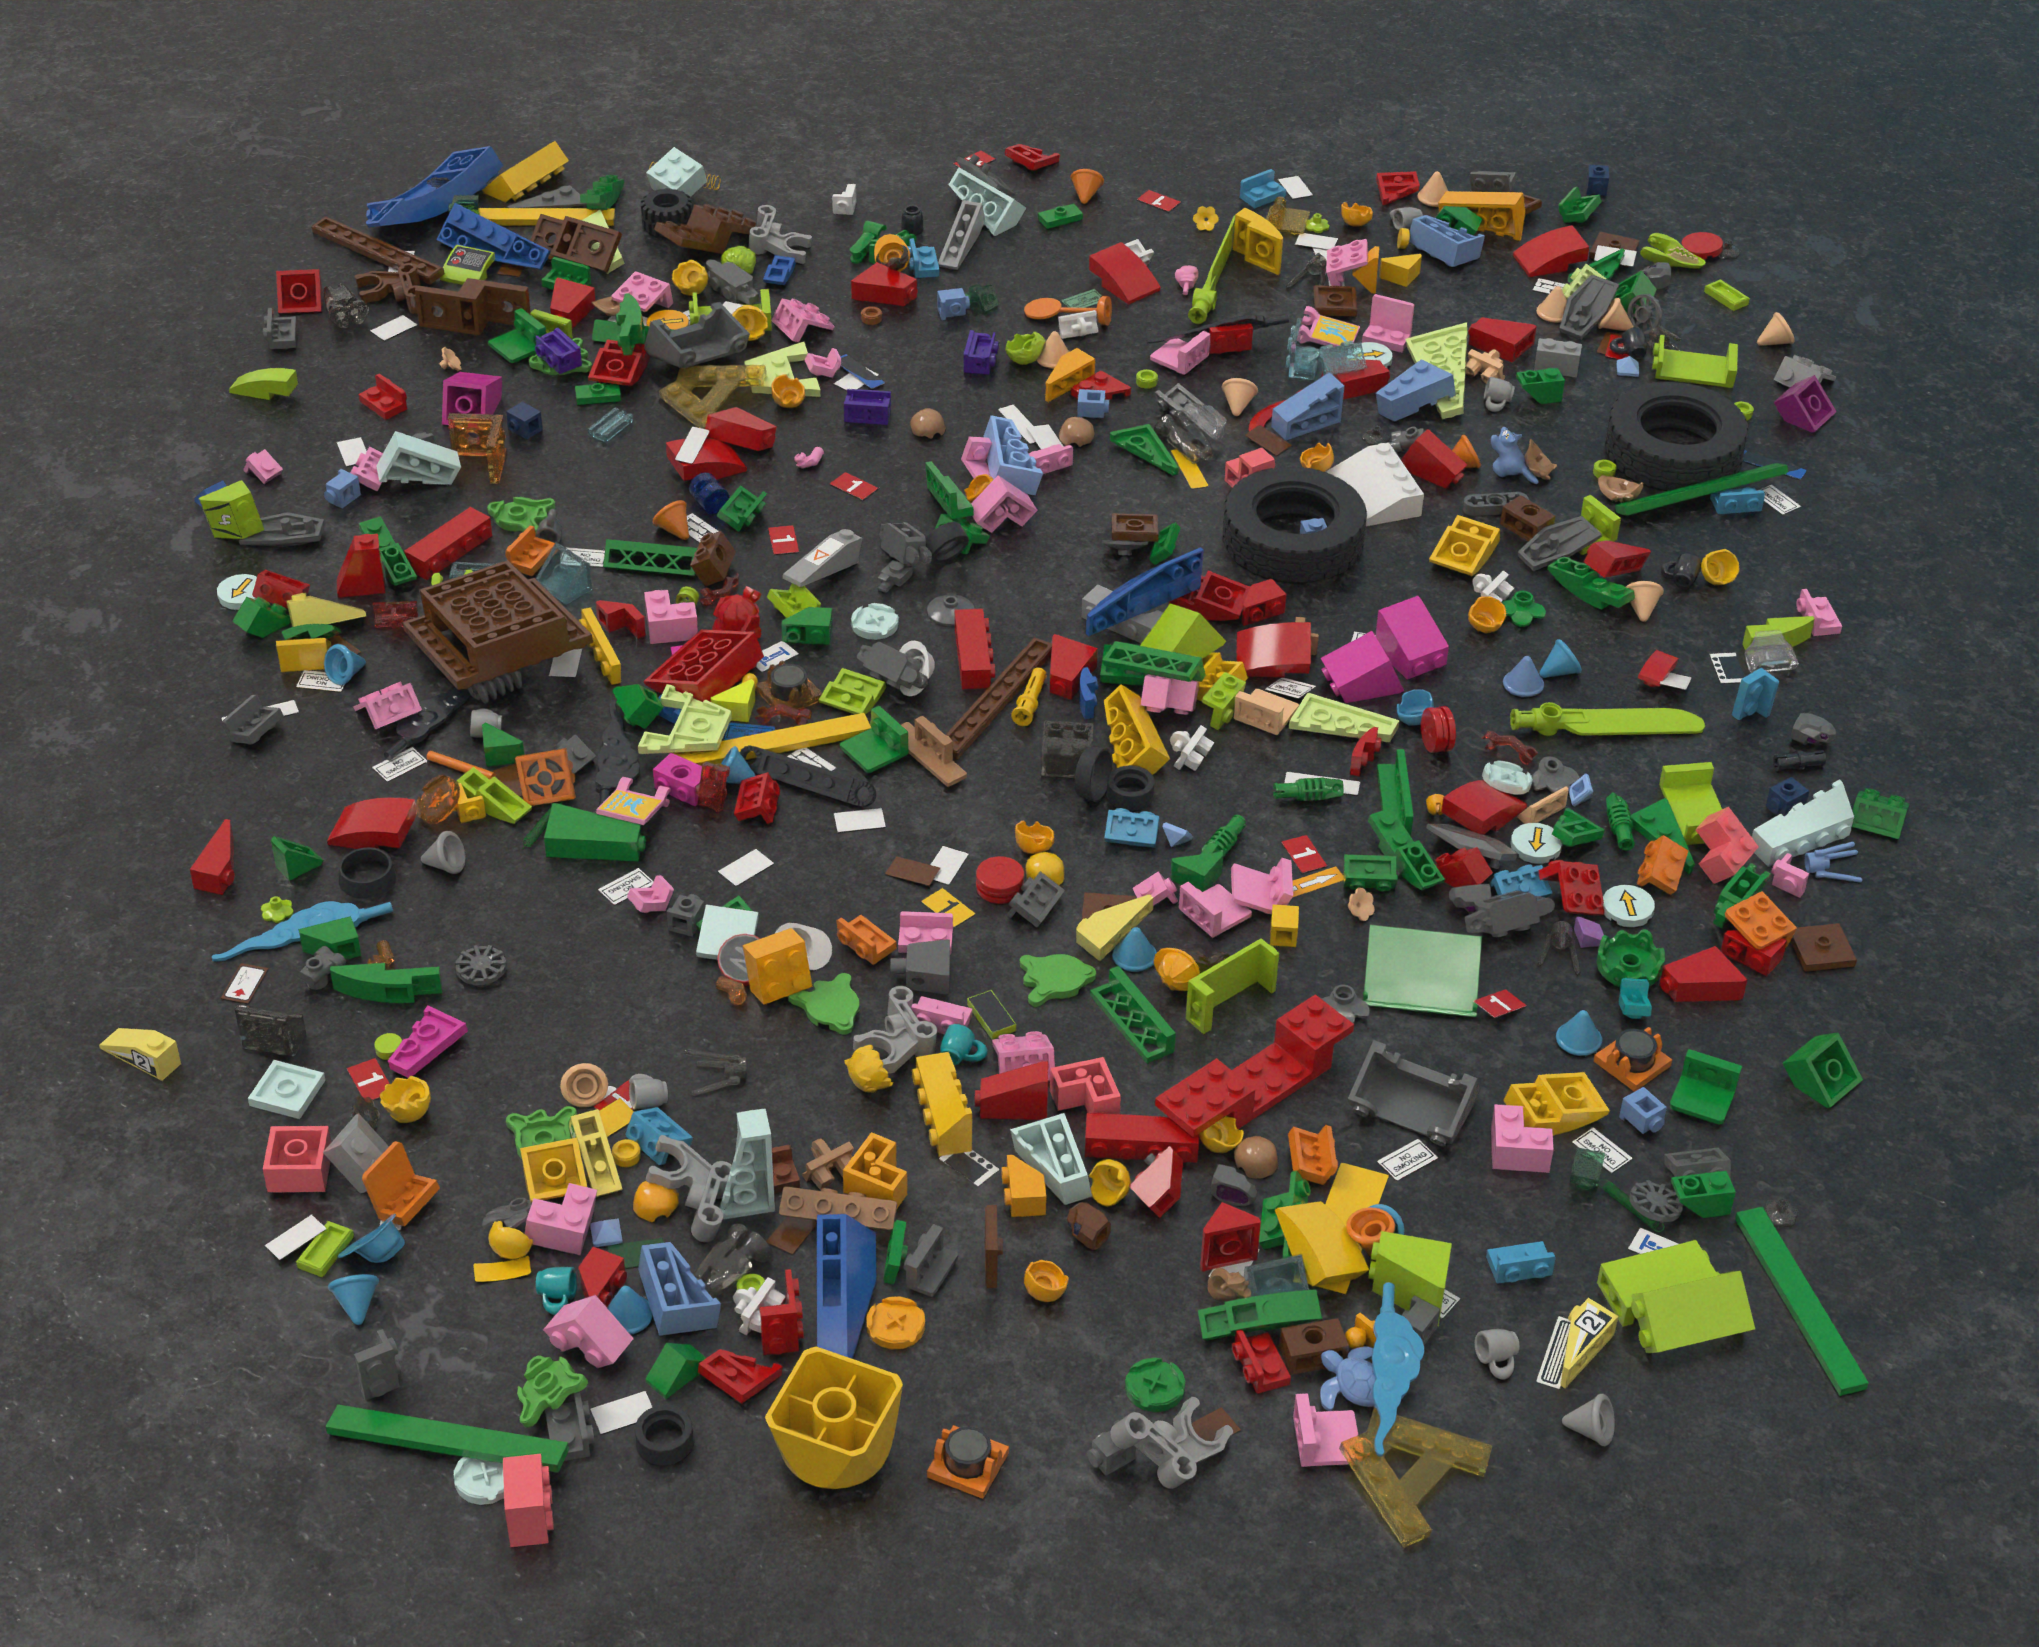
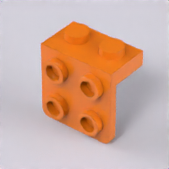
M1763 891L1728 908L1725 912L1726 918L1756 949H1762L1782 938L1787 940V947L1797 929Z
M397 1141L393 1142L362 1176V1181L378 1219L386 1221L391 1215L396 1214L392 1222L401 1226H406L440 1189L437 1180L415 1175L403 1144Z

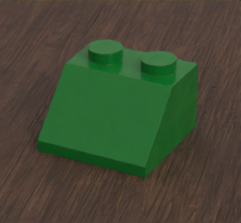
M1640 271L1619 283L1614 299L1619 298L1623 308L1628 313V306L1634 297L1641 294H1650L1654 297L1657 289L1644 272ZM1637 300L1636 304L1641 306L1640 301Z
M1839 1032L1815 1036L1782 1063L1793 1085L1826 1108L1833 1106L1863 1080Z

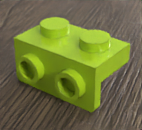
M793 583L789 590L770 589L767 598L774 604V607L786 618L807 607L821 606V603L805 586L799 587Z
M1225 672L1204 695L1202 703L1214 708L1210 723L1211 727L1219 730L1224 723L1230 722L1234 714L1235 696L1239 691L1244 692L1245 681Z

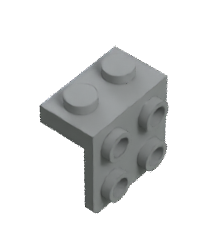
M1794 355L1793 358L1784 357L1774 380L1791 387L1795 383L1813 375L1816 376L1819 383H1821L1823 378L1835 381L1836 376L1831 374V369L1814 364V361L1805 357Z

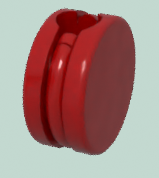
M1447 706L1429 707L1423 711L1421 734L1428 752H1448L1454 748L1456 725L1453 714Z
M997 856L984 860L976 870V890L984 900L996 904L1009 903L1017 892L1023 893V890L1020 888L1024 884V870L1016 860Z

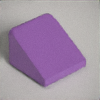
M1576 917L1574 931L1580 947L1599 946L1604 935L1600 924L1582 917Z

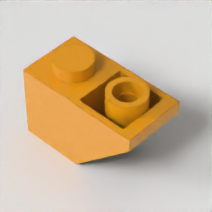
M1007 1155V1167H1002L1001 1171L1002 1184H1008V1188H1004L1005 1206H1010L1011 1217L1046 1215L1044 1174L1014 1155Z

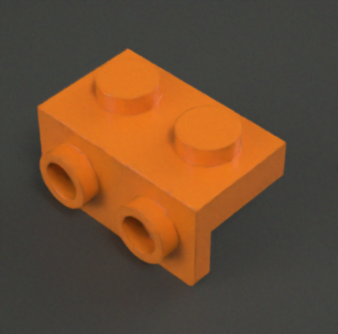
M529 526L507 547L505 556L520 573L533 576L556 552V543L536 537L535 527Z
M1663 835L1657 840L1649 842L1644 850V854H1646L1645 859L1638 870L1639 878L1637 885L1642 887L1650 882L1671 895L1677 890L1688 850Z
M859 915L849 923L843 918L837 920V937L839 941L844 945H848L856 951L860 958H865L872 965L897 949V943L893 938L862 915Z
M1325 1125L1318 1134L1293 1127L1288 1133L1293 1171L1297 1170L1303 1179L1324 1185L1338 1168L1334 1147L1335 1140L1331 1126Z

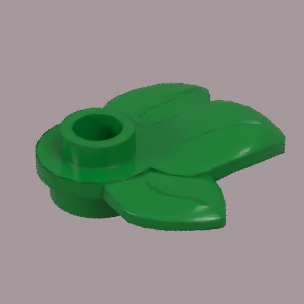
M1518 591L1511 600L1502 602L1506 609V616H1511L1512 622L1519 627L1530 625L1533 617H1545V608L1535 603L1533 595L1528 591Z

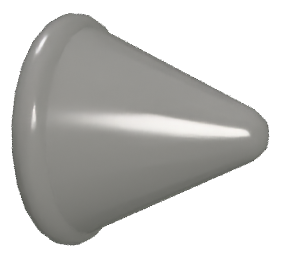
M444 831L421 856V862L451 874L460 873L465 865L464 846L455 833Z
M1598 1394L1591 1401L1565 1415L1562 1418V1423L1564 1426L1598 1442L1601 1446H1607L1612 1441L1615 1428L1614 1411L1611 1401L1607 1395Z

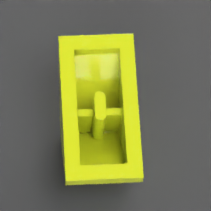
M750 679L711 697V702L731 710V721L749 722L755 703L754 681Z

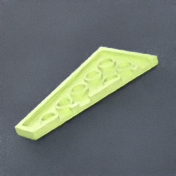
M1467 323L1405 339L1406 346L1415 364L1422 359L1453 374L1456 396L1449 398L1447 395L1438 399L1437 404H1435L1442 419L1464 414Z

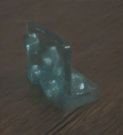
M1298 318L1296 325H1292L1291 335L1288 339L1287 350H1289V355H1287L1286 368H1289V377L1314 380L1321 349L1300 346L1302 318Z
M1353 340L1342 342L1340 346L1333 347V344L1322 346L1319 350L1313 351V355L1307 358L1308 362L1320 360L1323 375L1329 372L1332 375L1367 368L1362 343L1354 344Z

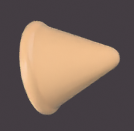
M1435 172L1418 193L1419 201L1427 206L1438 207V202L1444 193L1448 191L1440 172Z
M1556 286L1537 307V314L1543 320L1561 323L1567 304L1562 288Z
M1615 298L1612 301L1606 315L1597 323L1598 328L1620 331L1634 328L1619 298Z
M1777 312L1774 313L1773 318L1757 340L1759 346L1794 344L1795 342L1789 325L1783 316Z
M1053 331L1050 334L1040 356L1037 358V362L1043 367L1054 369L1061 356L1070 352L1058 332Z
M1232 378L1222 384V390L1234 416H1239L1258 393L1257 386L1246 379Z
M1650 581L1631 583L1626 586V588L1634 590L1635 599L1630 601L1639 619L1642 622H1646L1659 598L1663 595V587Z
M589 1063L577 1064L568 1069L563 1075L560 1084L561 1093L574 1106L591 1107L598 1104L606 1095L608 1080L605 1073L596 1065Z

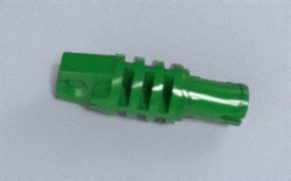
M1324 777L1302 778L1296 780L1295 783L1273 784V789H1275L1273 791L1274 799L1296 798L1299 801L1325 800L1343 796L1344 784L1340 779Z
M1612 792L1606 797V813L1612 833L1617 836L1619 848L1628 851L1635 846L1631 833L1634 825L1626 800Z
M1234 815L1226 826L1220 827L1201 849V854L1222 852L1224 858L1236 844L1237 835L1246 827V820L1240 815Z

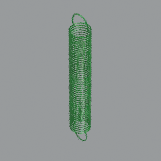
M550 809L523 839V842L529 844L530 841L532 846L547 828L544 826H547Z
M1609 1181L1608 1184L1610 1186L1603 1190L1614 1198L1615 1196L1620 1204L1626 1209L1629 1207L1632 1213L1643 1221L1628 1201V1195L1616 1187L1623 1195L1621 1199V1196L1615 1191L1614 1184ZM1643 1216L1648 1221L1647 1225L1652 1228L1654 1223L1649 1218Z

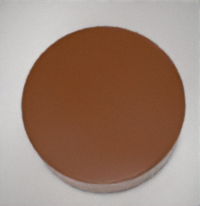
M866 307L861 311V321L868 325L878 324L882 321V311L877 307Z

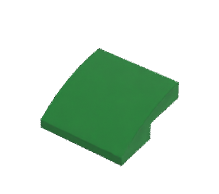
M305 624L281 631L285 640H300L309 636L311 639H329L341 634L339 628L328 624Z

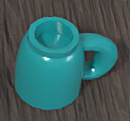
M960 1024L949 1025L940 1046V1053L949 1052L953 1065H958L963 1060L969 1062L981 1061L988 1053L986 1045L981 1041L975 1040L974 1033L966 1026ZM972 1046L977 1047V1052L974 1055H968Z
M551 1267L537 1273L536 1292L538 1295L543 1296L545 1310L550 1314L556 1315L564 1305L568 1304V1299H573L576 1295L577 1273L574 1267ZM548 1298L562 1299L560 1303H551Z

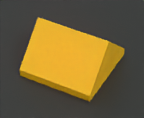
M326 638L276 641L281 672L324 669L325 654L331 647V642Z
M577 1138L520 1148L526 1188L531 1203L533 1199L548 1200L565 1196L569 1183L587 1187Z

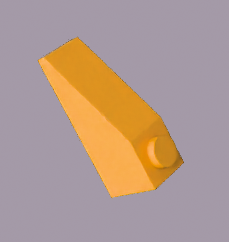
M1078 348L1061 356L1046 381L1045 400L1050 402L1070 391L1074 385L1095 374V358Z

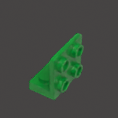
M522 308L514 311L515 330L488 341V345L510 363L519 362L526 357L535 355V336L541 338L546 334V327Z
M880 706L871 709V729L840 743V748L867 773H871L909 754L908 731Z
M1865 788V791H1859L1852 811L1854 815L1852 827L1899 839L1909 808V803L1905 802V798L1896 795H1890V798L1879 796V791Z

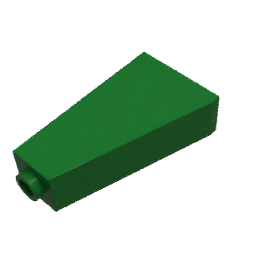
M552 803L544 842L546 857L639 861L640 851H645L646 838L641 836V827L638 824Z

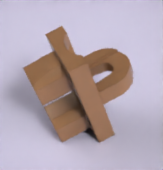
M823 1139L813 1141L811 1150L816 1159L806 1164L807 1171L802 1174L805 1181L813 1180L821 1190L833 1183L834 1177L829 1170L835 1167L843 1177V1169L851 1160V1154L854 1149L850 1141L832 1151Z

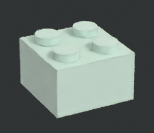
M675 147L646 172L653 190L676 189L685 192L690 197L707 182L703 165Z

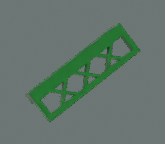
M932 461L925 462L927 488L951 519L973 516L974 509L972 504L951 478L943 476Z
M606 539L603 567L696 577L692 567L691 570H681L676 563L680 560L692 561L697 548ZM611 553L623 554L625 556L619 563H610ZM635 555L646 556L648 560L639 566L635 565L631 558ZM656 558H667L671 562L664 568H660L653 561Z
M1118 641L1114 642L1102 660L1104 666L1191 682L1192 680L1202 682L1206 676L1202 657Z
M1397 749L1395 764L1377 765L1381 809L1383 811L1392 808L1411 836L1414 816L1405 750Z
M1119 966L1109 969V983L1090 990L1092 999L1146 1064L1174 1053L1176 1039L1174 1030ZM1112 992L1116 999L1115 1001L1104 999L1102 995ZM1116 1010L1128 1011L1130 1013L1129 1018L1118 1016ZM1130 1027L1142 1028L1144 1034L1132 1033ZM1145 1043L1156 1045L1159 1049L1149 1053L1144 1048Z

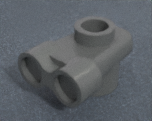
M1410 427L1406 431L1392 432V442H1390V445L1396 453L1403 452V450L1411 447L1414 441L1425 432V429Z
M322 946L314 953V957L306 961V966L299 972V977L307 983L309 988L322 989L328 984V975L331 973L330 966H344L346 960L341 954L333 953L328 947Z

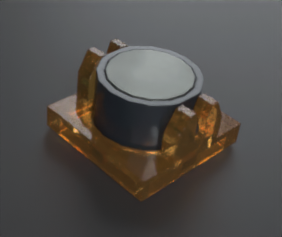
M783 661L779 662L778 667H775L774 664L770 665L767 672V680L756 684V691L780 717L819 702V698L822 695V692L808 679L804 668L795 664H785Z

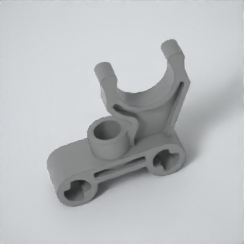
M770 205L760 206L757 215V226L759 227L750 229L748 249L755 254H764L766 251H769L777 256L795 258V262L804 264L806 252L796 251L789 247L799 245L810 248L812 236L796 232L781 235L782 224L775 223L776 209Z
M896 986L889 992L888 1016L885 1017L887 1032L872 1030L865 1034L855 1035L853 1049L856 1051L860 1047L873 1045V1047L886 1050L889 1056L882 1060L883 1068L888 1073H894L913 1055L919 1057L935 1053L937 1028L931 1022H919L911 1010L913 992L907 987Z
M661 1135L657 1141L656 1150L675 1156L681 1168L677 1171L668 1172L656 1166H651L646 1175V1181L661 1185L667 1189L688 1185L690 1190L685 1206L697 1209L691 1227L692 1235L701 1242H710L716 1237L723 1220L722 1210L714 1205L715 1198H723L732 1165L725 1161H718L711 1165L684 1141L674 1140Z
M1191 1397L1183 1403L1180 1412L1173 1418V1426L1159 1420L1153 1424L1144 1415L1133 1412L1115 1423L1110 1433L1111 1439L1117 1447L1128 1449L1134 1445L1159 1466L1157 1470L1159 1481L1163 1486L1173 1489L1196 1474L1197 1463L1224 1450L1228 1438L1233 1434V1429L1229 1425L1220 1428L1216 1432L1214 1441H1205L1195 1433L1191 1424L1193 1410L1200 1405V1402L1196 1397Z

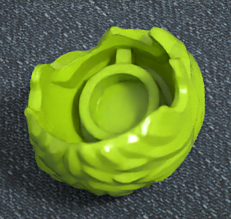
M745 246L729 248L721 256L722 264L733 262L748 274L753 273L756 256L753 251Z
M1033 332L1031 335L1015 334L1012 341H1007L1005 351L1011 360L1018 364L1026 365L1037 360L1046 341L1037 332Z

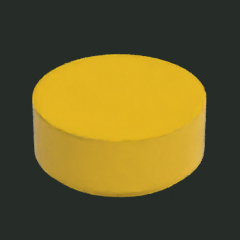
M1400 228L1397 246L1399 249H1406L1409 244L1410 230Z
M629 1139L615 1143L612 1147L614 1163L621 1167H631L637 1164L641 1158L639 1144Z

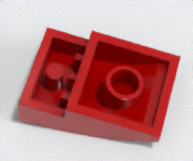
M1567 226L1549 231L1528 241L1515 250L1513 256L1527 275L1534 277L1565 272L1568 269V264L1587 261L1589 246L1573 226Z
M1122 242L1089 256V270L1102 279V287L1128 305L1160 291L1161 287L1149 268Z
M607 340L604 348L599 349L588 380L627 386L634 385L642 376L650 360V356L644 350L645 344H635L632 355H623L622 347L618 346V341Z
M706 438L694 462L687 463L675 460L686 439L666 442L667 458L684 481L702 477L706 483L747 471V467L729 443Z
M1208 571L1205 577L1201 576V586L1199 589L1169 601V604L1198 612L1206 620L1239 619L1243 610V604L1251 587Z
M1311 622L1269 624L1237 632L1236 662H1243L1247 676L1284 678L1285 673L1309 674L1311 665Z
M1477 780L1462 785L1444 796L1441 812L1469 830L1484 835L1490 829L1495 832L1524 811L1527 808V804L1509 793L1496 790L1484 780Z
M375 798L346 806L332 830L327 844L353 849H378L380 845L400 848L417 816L415 799Z

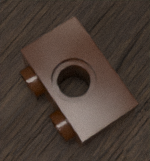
M1520 495L1503 506L1500 525L1530 541L1542 528L1553 525L1556 516Z
M722 531L713 534L707 533L700 539V544L694 553L690 566L702 583L708 586L725 579L736 551Z
M1337 1318L1281 1328L1279 1349L1289 1374L1293 1375L1326 1369L1323 1365L1321 1354L1327 1350L1337 1352L1343 1360L1347 1359L1349 1344Z

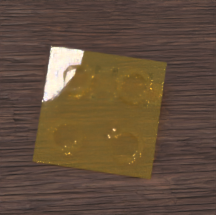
M1280 196L1275 199L1274 205L1270 206L1266 220L1275 226L1278 231L1304 234L1310 211L1286 208V200Z

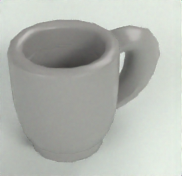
M1413 207L1397 208L1389 213L1397 230H1400V228L1410 229L1412 219L1423 216L1420 209Z
M1489 377L1484 391L1487 409L1492 412L1502 410L1505 403L1511 402L1515 386H1512L1511 383L1505 380Z
M488 709L472 710L470 736L483 738L482 724L485 722L501 730L502 716Z
M635 1074L630 1078L629 1096L633 1109L655 1108L663 1103H667L668 1089L665 1081L653 1079L645 1074Z
M1505 1329L1480 1331L1475 1337L1477 1357L1482 1363H1489L1490 1371L1496 1378L1507 1379L1514 1370L1513 1356L1519 1352V1339L1515 1332ZM1504 1360L1508 1362L1503 1368L1497 1367L1495 1363Z

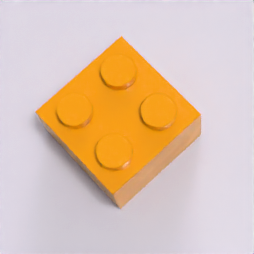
M792 928L743 945L750 990L763 1004L812 987L805 941Z

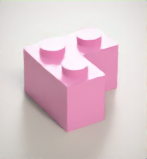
M999 475L971 503L974 509V520L978 525L991 533L1007 517L1023 526L1038 511L1026 493Z
M668 590L644 592L650 644L687 641L698 633L694 602L670 605Z
M1148 674L1144 679L1141 705L1147 706L1146 710L1151 712H1161L1169 707L1174 708V713L1188 715L1189 711H1194L1196 708L1199 681L1192 680L1191 682Z
M1494 1105L1491 1123L1493 1169L1549 1173L1553 1155L1552 1129L1524 1127L1523 1106Z
M569 1183L562 1205L533 1199L526 1220L525 1235L529 1239H533V1245L581 1255L594 1213L597 1190Z
M596 1295L564 1305L543 1329L555 1347L561 1351L579 1347L585 1354L586 1360L596 1368L613 1364L633 1340V1337Z

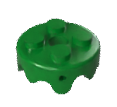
M1644 929L1638 934L1632 935L1624 930H1620L1612 939L1603 935L1598 949L1597 966L1599 972L1606 980L1617 987H1621V980L1623 978L1646 979L1649 982V986L1655 984L1660 979L1663 966L1665 965L1664 948L1655 947L1650 931ZM1628 961H1629V962L1632 963L1633 965H1628V964H1626L1625 962H1628Z

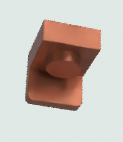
M784 1145L772 1148L774 1194L783 1192L784 1187L800 1188V1179L793 1162L791 1146Z

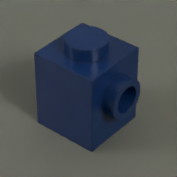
M1588 165L1586 194L1607 196L1609 166Z
M521 402L506 411L508 430L526 440L543 430L541 411Z
M1791 777L1769 789L1766 807L1777 816L1779 814L1786 816L1796 804L1800 802L1803 805L1807 804L1809 790Z

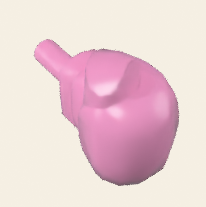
M1182 266L1175 272V278L1183 288V295L1188 294V290L1194 287L1198 279V269L1195 266Z

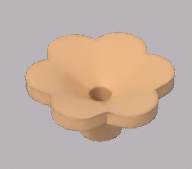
M443 347L441 350L444 360L440 362L441 367L446 369L450 366L452 369L460 371L461 362L459 358L455 356L451 349Z
M1364 888L1356 889L1355 894L1350 896L1348 908L1353 916H1358L1359 920L1366 921L1369 915H1373L1375 910L1372 904L1373 896L1369 892L1366 893Z

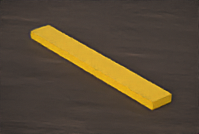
M466 208L500 226H536L540 214L564 220L565 216L583 220L598 210H601L608 226H614L615 209Z
M865 713L721 741L718 750L673 752V754L708 768L721 765L729 750L734 746L738 747L739 752L744 746L751 745L778 754L847 740L871 729ZM754 751L749 752L746 760L756 758V753Z

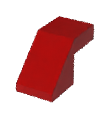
M596 601L597 620L609 633L626 626L637 639L646 636L645 618L633 604Z

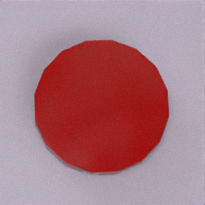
M1707 232L1689 234L1681 242V245L1686 250L1703 260L1711 255L1714 258L1721 254L1723 250L1722 239L1715 234Z

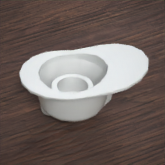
M914 640L904 644L900 652L919 661L921 666L919 672L926 675L929 679L935 668L932 655L927 652L926 647L921 642ZM902 685L900 686L901 692L909 697L916 696L924 689H919L913 685L910 689Z
M786 923L775 932L778 933L792 928L805 941L810 970L822 968L829 962L832 955V945L829 937L823 931L797 923Z

